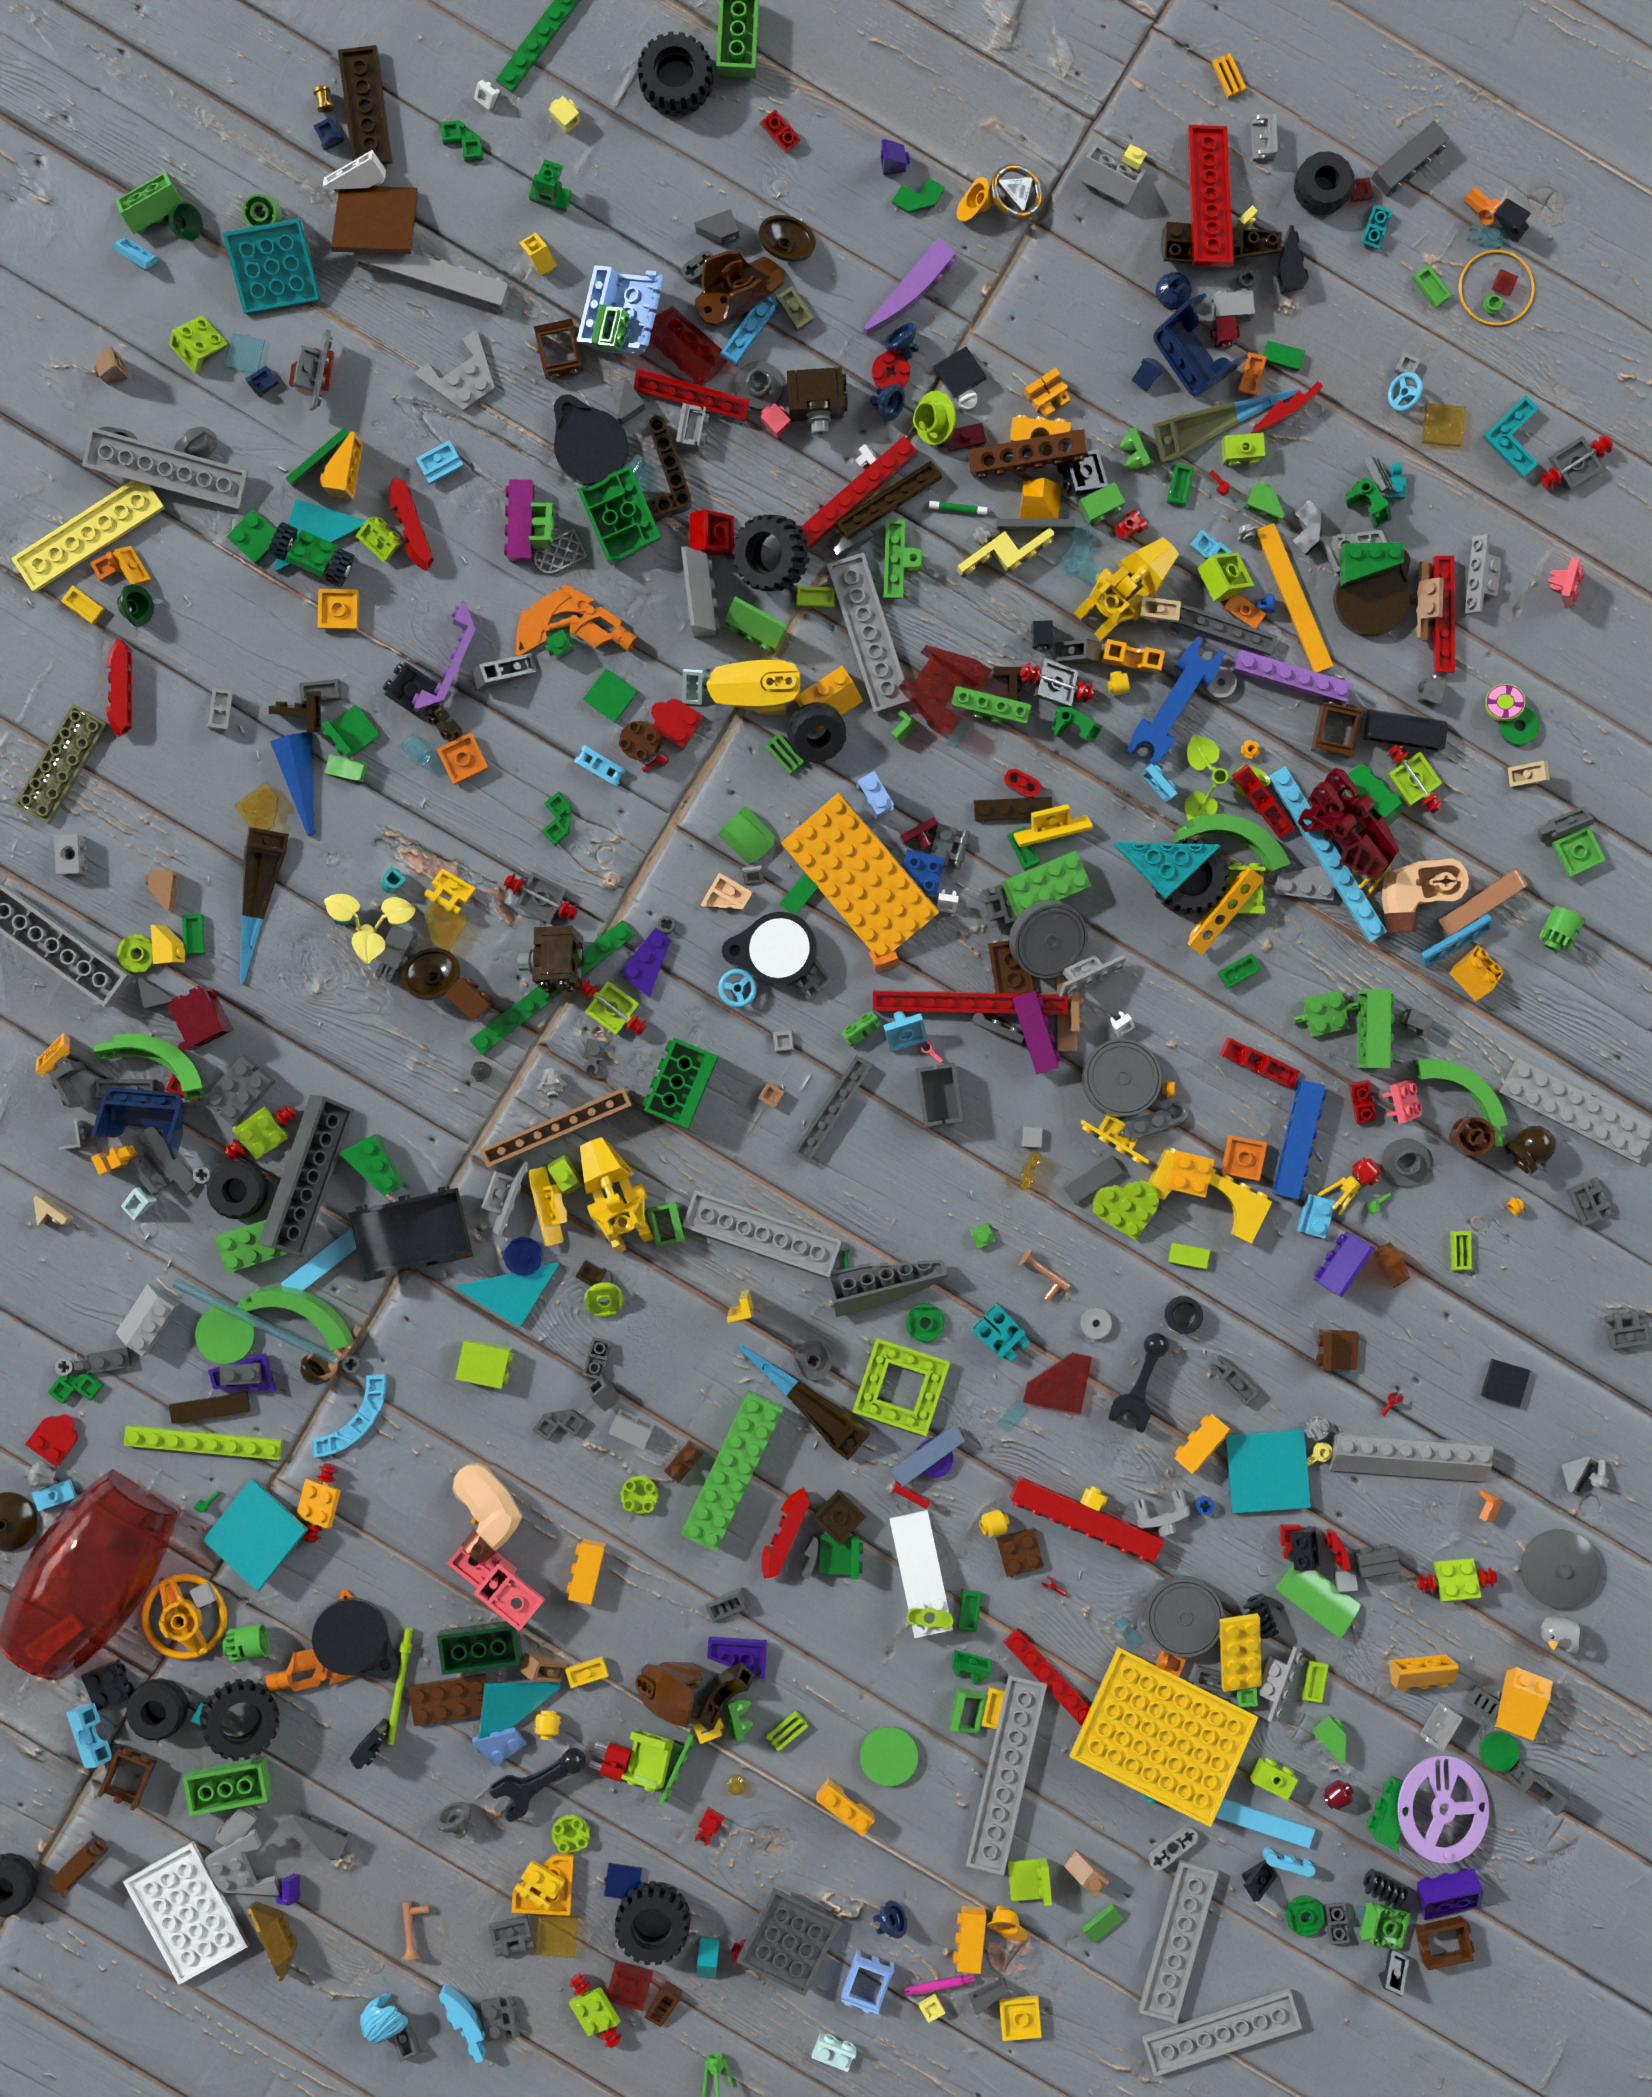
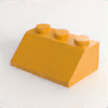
M842 665L801 692L794 700V703L798 709L813 702L826 703L834 707L843 716L861 704L863 699ZM818 726L813 728L812 730L814 731V733H817L824 727Z
M1447 1654L1389 1660L1391 1683L1396 1689L1401 1691L1410 1690V1687L1426 1689L1429 1688V1685L1448 1686L1449 1683H1455L1459 1669L1458 1664Z

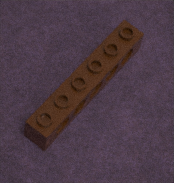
M1084 429L968 449L970 473L977 479L987 478L990 474L997 476L1005 475L1007 471L1013 470L1015 472L1026 471V468L1030 467L1041 469L1047 464L1063 465L1065 461L1070 460L1081 462L1084 461V458L1089 457L1087 435ZM1065 445H1072V449L1069 452L1065 453L1062 451ZM1045 449H1053L1050 455H1043ZM1026 452H1033V456L1030 459H1024ZM1008 455H1014L1011 462H1005V458ZM989 458L995 459L991 466H986V461Z

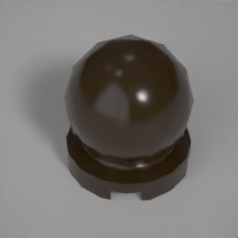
M1529 1126L1519 1133L1516 1143L1509 1141L1505 1144L1504 1150L1507 1155L1509 1153L1513 1155L1516 1159L1514 1164L1526 1174L1530 1173L1532 1175L1537 1171L1536 1164L1546 1162L1555 1153L1556 1141L1548 1129L1542 1126Z

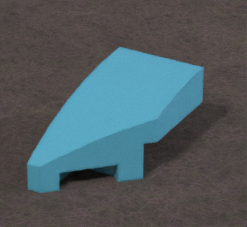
M1201 530L1189 545L1203 558L1232 553L1222 542H1217L1204 530Z

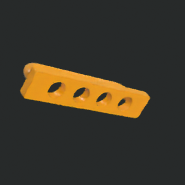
M1250 867L1240 872L1224 890V895L1217 901L1218 903L1211 907L1193 928L1187 944L1200 955H1203L1263 882L1264 878ZM1244 884H1248L1247 891L1241 893L1240 888ZM1235 899V905L1232 908H1228L1229 901ZM1223 915V920L1220 923H1215L1216 917ZM1210 930V936L1203 939V933Z

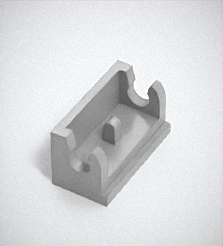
M1276 113L1256 115V119L1251 121L1252 161L1274 160L1278 152Z
M212 689L208 719L209 729L228 730L232 690Z
M619 1408L608 1434L644 1450L655 1424Z
M1439 1702L1419 1735L1431 1745L1444 1751L1463 1718L1456 1711Z
M249 1805L233 1808L217 1830L215 1840L224 1846H229L237 1838L244 1837L257 1819V1816L254 1815L256 1811Z

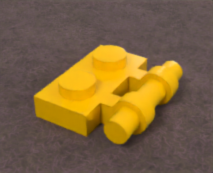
M441 869L431 883V886L436 890L433 892L427 889L424 896L430 898L432 903H438L445 907L446 911L458 915L462 908L456 905L457 902L465 906L475 892V887ZM444 893L445 895L451 897V899L448 901L447 899L441 897V894Z
M532 1859L521 1876V1879L527 1883L525 1886L517 1883L513 1890L519 1893L521 1898H527L532 1901L537 1908L541 1907L547 1911L551 1903L545 1900L546 1896L554 1899L565 1880ZM532 1886L541 1891L539 1896L530 1891Z

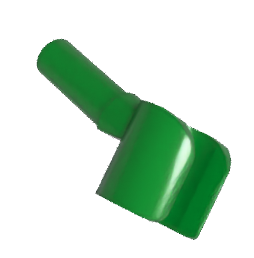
M216 1491L206 1502L199 1500L194 1509L200 1513L205 1512L211 1502L221 1493Z

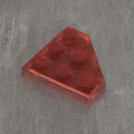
M1072 1352L1058 1363L1044 1370L1037 1377L1029 1380L1026 1383L1023 1403L1081 1414L1092 1356Z

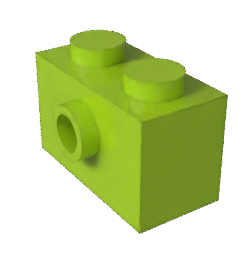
M1264 433L1226 435L1221 441L1223 464L1238 466L1241 463L1248 462L1249 465L1259 464L1265 457Z
M1259 1756L1249 1776L1253 1784L1287 1801L1298 1782L1291 1768L1287 1766L1282 1768L1277 1765L1275 1760L1269 1757L1264 1759Z

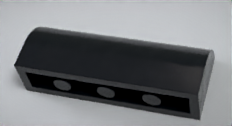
M1368 709L1363 740L1395 745L1404 744V746L1434 751L1445 749L1447 739L1446 721Z

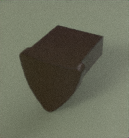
M585 1260L575 1277L592 1287L602 1282L607 1270L605 1268L601 1269Z

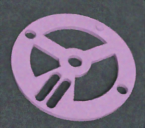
M1433 1756L1418 1763L1405 1778L1398 1798V1819L1402 1833L1415 1852L1437 1863H1453L1471 1854L1481 1842L1489 1820L1488 1795L1477 1772L1466 1762L1451 1756ZM1445 1759L1448 1761L1449 1788L1447 1790L1445 1789L1444 1779ZM1436 1760H1439L1441 1787L1439 1790L1436 1788ZM1458 1776L1468 1785L1474 1801L1454 1802L1450 1797ZM1427 1778L1436 1798L1431 1805L1433 1819L1425 1838H1423L1414 1822L1413 1801L1418 1787ZM1483 1802L1485 1808L1483 1811H1480L1479 1805ZM1443 1803L1448 1807V1811L1444 1815L1440 1813V1806ZM1404 1807L1408 1808V1814L1406 1816H1404L1402 1813ZM1474 1814L1472 1825L1461 1841L1449 1847L1435 1846L1445 1823L1452 1821L1455 1815Z

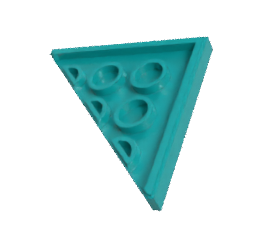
M296 499L288 524L298 529L296 538L301 530H304L333 543L360 529L366 520ZM277 558L274 571L279 572L281 569L293 564Z
M1115 842L1113 844L1164 899L1172 894L1221 847L1219 844Z
M554 1262L458 1285L456 1289L520 1328L560 1263Z
M485 1683L478 1738L489 1737L490 1733L502 1732L505 1729L512 1728L558 1691L561 1687L560 1683Z

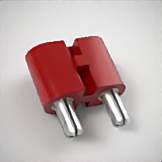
M597 1741L595 1748L606 1752L605 1759L602 1764L591 1760L589 1767L599 1770V1775L622 1783L623 1779L621 1777L627 1771L632 1749L613 1742L606 1745Z

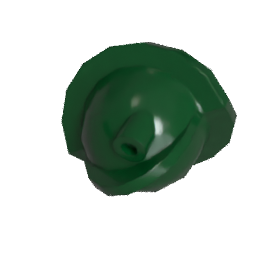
M131 584L123 587L121 595L117 599L119 612L133 626L141 627L150 621L154 613L152 596L145 588L139 585Z

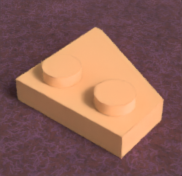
M719 872L701 906L744 909L753 891Z

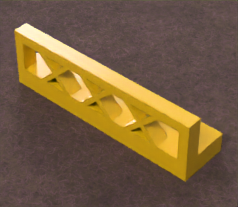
M750 1290L741 1292L740 1306L729 1308L727 1314L728 1323L752 1317L754 1308Z

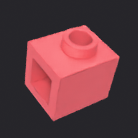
M774 403L771 407L769 405L765 407L761 412V423L776 438L791 426V420L787 416L788 413L782 406L778 407Z

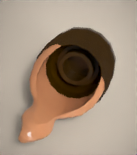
M352 1345L336 1349L331 1353L319 1351L303 1357L300 1367L303 1379L312 1385L327 1383L337 1372L338 1362L348 1356Z

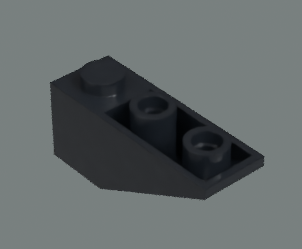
M1293 225L1289 227L1286 233L1276 273L1280 294L1303 289L1308 281V271L1303 266L1304 255L1298 246L1299 235L1294 230Z

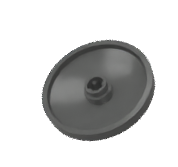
M1565 1529L1545 1531L1536 1536L1527 1545L1522 1555L1520 1569L1523 1583L1533 1597L1547 1606L1554 1608L1576 1606L1590 1597L1596 1589L1600 1578L1599 1557L1590 1542L1573 1531Z

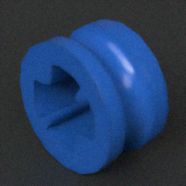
M1201 1496L1196 1500L1195 1507L1202 1515H1209L1214 1510V1503L1209 1497ZM1203 1501H1207L1208 1505H1210L1209 1508L1206 1507V1510H1203L1200 1506L1201 1503L1204 1504Z

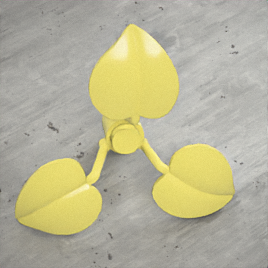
M335 894L324 900L327 912L334 920L347 922L352 917L355 918L356 930L358 932L352 937V946L358 957L366 965L381 955L385 949L384 939L379 934H376L383 920L387 918L392 925H402L408 922L416 911L415 906L408 901L398 897H391L383 902L381 909L385 914L381 916L375 927L369 924L360 926L359 918L356 914L360 910V904L354 897L347 894Z

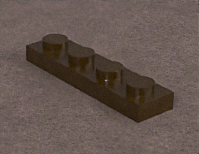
M1052 797L974 800V820L1031 818V813L1052 808Z

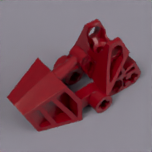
M1334 768L1327 775L1325 781L1320 782L1313 789L1308 799L1312 807L1310 809L1305 808L1302 811L1298 824L1304 832L1325 830L1323 837L1327 841L1334 839L1344 849L1340 861L1341 864L1377 881L1388 869L1399 852L1398 845L1384 816L1376 820L1370 813L1375 806L1373 798L1364 794L1356 799L1359 791L1343 769ZM1344 790H1349L1353 797H1348ZM1304 819H1309L1312 822V826H1307L1304 823ZM1357 822L1363 828L1359 834L1355 832Z

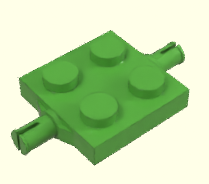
M1342 990L1303 998L1304 1015L1292 1017V1019L1294 1020V1025L1305 1022L1309 1028L1310 1036L1314 1037L1350 1028L1348 1012L1359 1010L1358 1002L1346 1004Z

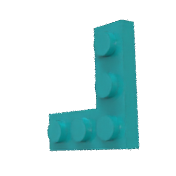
M1527 395L1517 402L1482 437L1522 479L1538 464L1512 436L1539 409Z

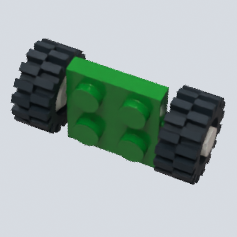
M281 522L271 540L268 554L282 561L286 560L320 577L327 570L325 580L342 587L352 568L354 554L341 548L338 549L337 545L304 530H301L296 538L298 529Z

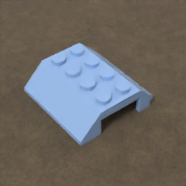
M595 265L577 342L600 350L591 342L599 304H603L605 306L625 309L630 314V322L626 329L625 343L622 346L621 352L600 351L634 356L644 353L650 341V330L653 328L656 315L654 312L658 307L659 292L662 290L664 281L663 275L657 271L647 270V276L618 274L612 267ZM608 316L607 325L609 326V333H604L603 339L610 338L614 317Z

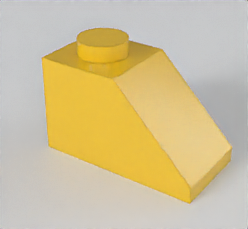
M537 233L519 242L540 275L552 272L553 268L557 266L547 245Z
M150 925L153 964L184 963V943L166 925Z

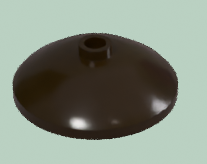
M787 215L770 216L759 227L758 237L761 245L770 255L786 262L803 261L814 252L816 240L813 232L805 223Z
M428 948L419 951L407 961L402 971V982L405 989L410 995L421 1000H434L445 996L444 994L460 978L458 960L451 952L441 948Z
M15 1492L0 1493V1521L5 1523V1527L0 1526V1550L12 1551L21 1548L31 1540L37 1528V1514L34 1506L26 1497Z

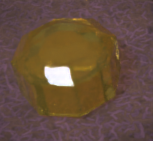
M739 1774L731 1775L727 1781L728 1792L734 1796L742 1794L746 1789L745 1778Z

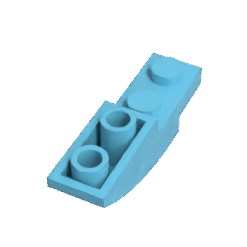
M445 1984L439 1994V1999L442 2006L445 2005L447 2010V2020L449 2024L453 2025L454 2030L461 2028L462 2037L467 2040L469 2045L470 2057H474L476 2064L482 2062L486 2054L482 2042L485 2037L483 2022L465 1997L453 1987Z

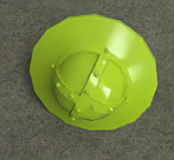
M930 391L925 394L914 412V427L924 442L930 445H939L946 441L953 432L956 423V410L953 401L942 391Z

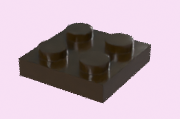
M838 1489L812 1519L835 1542L841 1545L867 1516Z

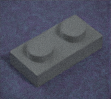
M261 1362L219 1366L220 1385L262 1382Z

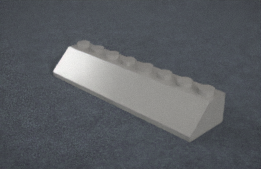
M1332 1431L1331 1448L1333 1455L1330 1458L1329 1470L1485 1482L1492 1468L1493 1446L1484 1442Z

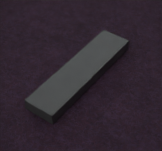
M997 519L996 530L1046 531L1048 528H1051L1053 531H1074L1075 529L1074 519Z

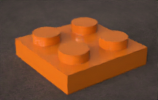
M471 732L436 749L454 785L489 769Z
M1228 1135L1220 1173L1260 1181L1267 1143Z

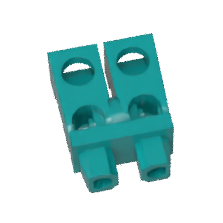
M996 1302L984 1315L999 1330L997 1331L982 1316L971 1328V1331L1000 1358L1003 1357L1012 1362L1017 1354L1011 1348L1017 1343L1024 1349L1030 1341L1026 1337L1024 1330Z

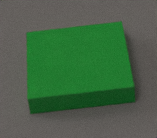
M605 668L583 700L615 723L638 692Z

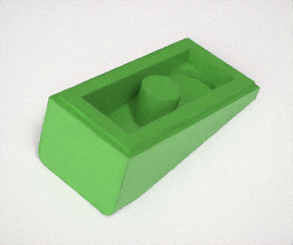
M329 754L325 773L363 783L368 764Z

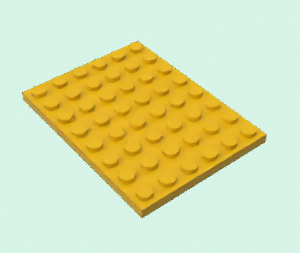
M1117 1647L1069 1757L1211 1827L1258 1717Z

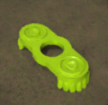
M931 1607L925 1609L911 1608L906 1616L907 1622L912 1626L919 1624L928 1628L934 1626L943 1627L944 1630L952 1627L954 1621L953 1616L949 1612L935 1610ZM928 1612L935 1614V1620L932 1623H927L924 1620V1615Z

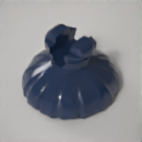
M1180 272L1164 274L1155 288L1158 301L1163 306L1171 309L1181 307L1191 297L1192 293L1191 282Z
M907 323L894 330L887 337L884 344L885 348L890 352L901 351L903 353L902 356L909 360L912 357L909 349L913 352L919 350V346L913 343L916 327L913 323Z
M891 384L884 390L879 387L876 390L878 396L872 395L870 398L871 404L878 406L880 416L886 421L894 420L902 411L905 391L899 384Z
M887 1901L881 1907L880 1914L873 1917L874 1922L878 1921L880 1923V1928L876 1929L877 1934L886 1933L889 1937L898 1939L902 1938L906 1933V1914L897 1901Z

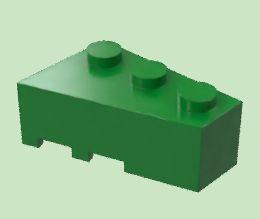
M1345 543L1339 549L1340 587L1398 568L1404 563V543Z
M1359 764L1347 774L1359 791L1356 799L1364 794L1373 798L1375 806L1370 811L1377 819L1384 816L1388 826L1400 817L1401 798L1396 793H1391L1384 781L1381 779L1377 780L1370 768Z
M374 1134L339 1153L383 1196L405 1186L378 1134Z
M1391 1775L1390 1779L1384 1784V1792L1381 1798L1379 1797L1376 1801V1809L1373 1815H1370L1367 1820V1829L1378 1843L1398 1851L1400 1845L1397 1844L1400 1832L1402 1833L1398 1819V1798L1404 1781ZM1404 1807L1402 1810L1404 1816L1408 1814L1407 1807Z

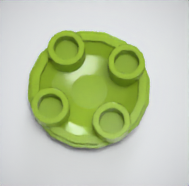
M635 1476L628 1479L620 1492L623 1508L635 1514L651 1512L659 1498L658 1488L655 1483L643 1476Z
M565 1815L559 1818L554 1823L551 1831L552 1840L560 1853L578 1852L587 1847L590 1838V1828L587 1822L575 1815Z

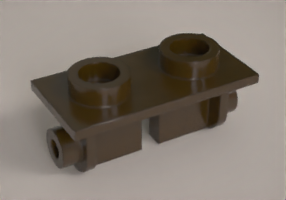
M442 705L428 708L426 713L427 720L432 726L435 725L444 740H448L450 743L454 741L455 736L459 738L463 734L462 728L454 719L448 723L446 722L450 715Z

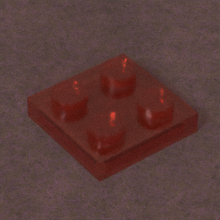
M616 1960L606 1995L609 2002L643 2011L653 1970Z

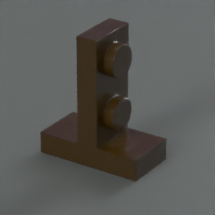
M994 667L992 678H1008V699L1021 702L1020 699H1017V692L1021 691V680H1017V678H1022L1020 676L1022 667Z
M321 691L306 693L307 705L303 702H295L294 705H288L287 701H276V704L269 706V714L307 716V732L315 733L321 731Z

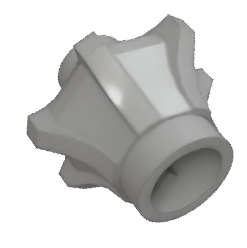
M549 1068L543 1071L542 1080L537 1086V1091H542L547 1094V1098L554 1099L559 1097V1093L563 1092V1089L568 1087V1084L561 1078L558 1069Z
M40 1459L32 1467L27 1466L24 1478H27L29 1482V1489L33 1490L36 1487L46 1485L51 1487L56 1471L51 1470Z

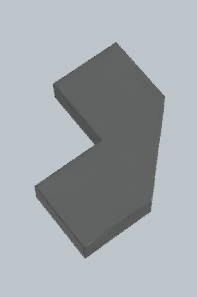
M573 1409L544 1413L533 1428V1431L549 1441L557 1428L561 1426L576 1437L587 1419Z

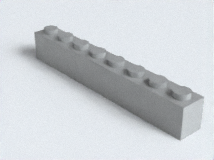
M412 250L411 254L354 252L352 257L357 266L502 312L505 310L511 291L507 281L502 278L496 277V279L488 277L486 273L480 271L477 273L471 272L465 266L460 265L456 267L446 260L437 261L427 254H415Z

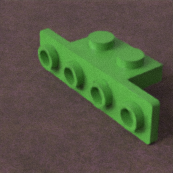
M959 686L955 687L951 703L952 706L968 709L974 718H990L991 722L1002 724V722L1007 720L1026 724L1031 705Z
M693 1729L690 1730L683 1746L676 1742L673 1743L665 1787L658 1800V1806L660 1807L664 1801L667 1802L672 1792L669 1790L671 1784H676L680 1775L677 1771L680 1766L685 1765L688 1757L686 1755L687 1749H692L696 1737H694L695 1730Z

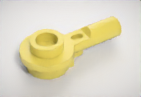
M1325 1442L1317 1443L1313 1448V1454L1307 1457V1467L1317 1460L1321 1462L1328 1461L1333 1455L1331 1446Z

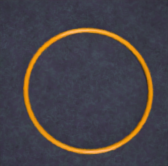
M1503 250L1483 252L1468 262L1460 276L1459 296L1463 307L1475 320L1486 325L1503 326L1515 322L1527 312L1534 298L1535 284L1533 275L1527 264L1511 252ZM1490 253H1502L1514 257L1526 268L1531 279L1532 292L1527 307L1519 316L1503 323H1491L1475 316L1466 306L1462 295V280L1467 268L1479 257Z

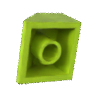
M1238 552L1212 555L1197 568L1214 602L1230 599L1254 586Z

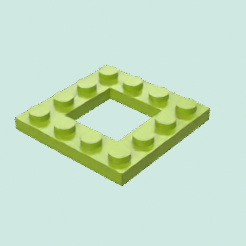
M876 1337L852 1412L927 1436L950 1361ZM889 1363L925 1374L914 1411L877 1399Z

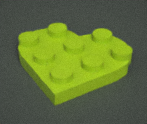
M1144 1180L1133 1183L1129 1182L1123 1188L1117 1185L1102 1187L1096 1192L1094 1197L1093 1212L1102 1221L1136 1240L1156 1212L1159 1205V1195L1157 1194V1189L1151 1183Z

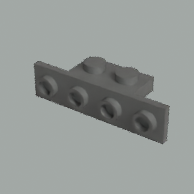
M328 329L322 333L320 350L303 345L299 348L293 385L312 391L309 404L310 411L316 409L317 406L319 407L322 401L320 389L321 387L323 388L326 378L323 372L324 368L328 366L329 357L327 356V350L331 348L333 340L330 337L331 330Z

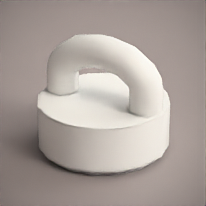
M968 390L959 395L958 405L960 408L967 411L972 410L977 404V394L972 390Z

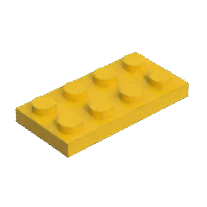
M1256 1613L1220 1619L1221 1682L1223 1691L1228 1692L1262 1686L1259 1615Z

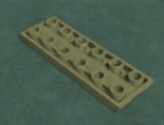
M72 704L14 805L46 824L52 822L106 731L108 724Z

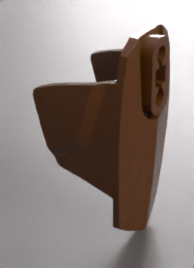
M738 250L725 251L708 257L704 260L703 292L695 299V310L708 325L716 326L733 320L755 307L783 284L782 269L777 263L766 257L748 263Z
M663 1662L659 1665L646 1664L641 1669V1675L637 1676L635 1685L640 1700L648 1710L661 1719L681 1727H688L690 1722L696 1721V1717L691 1716V1711L695 1710L692 1707V1689H698L696 1682L702 1681L701 1671L697 1665L692 1662Z

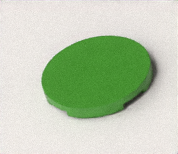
M220 1305L208 1310L200 1318L196 1327L195 1338L199 1350L207 1359L215 1363L230 1364L242 1359L250 1352L255 1342L256 1332L250 1317L246 1312L236 1314L235 1306Z
M896 1726L877 1728L864 1739L860 1749V1762L864 1773L870 1780L883 1786H896L907 1781L913 1775L918 1764V1750L914 1739L905 1730Z

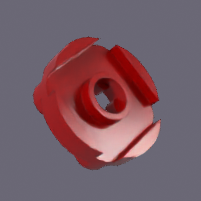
M884 352V354L875 359L872 365L873 382L877 388L881 387L883 390L891 384H899L904 388L910 378V365L908 361L899 353ZM887 369H895L896 375L887 376Z

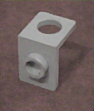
M83 1120L74 1121L77 1144L58 1147L59 1150L87 1146L88 1132L84 1128Z

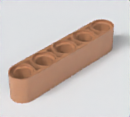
M1518 868L1441 916L1438 922L1446 934L1450 936L1526 887L1528 883Z

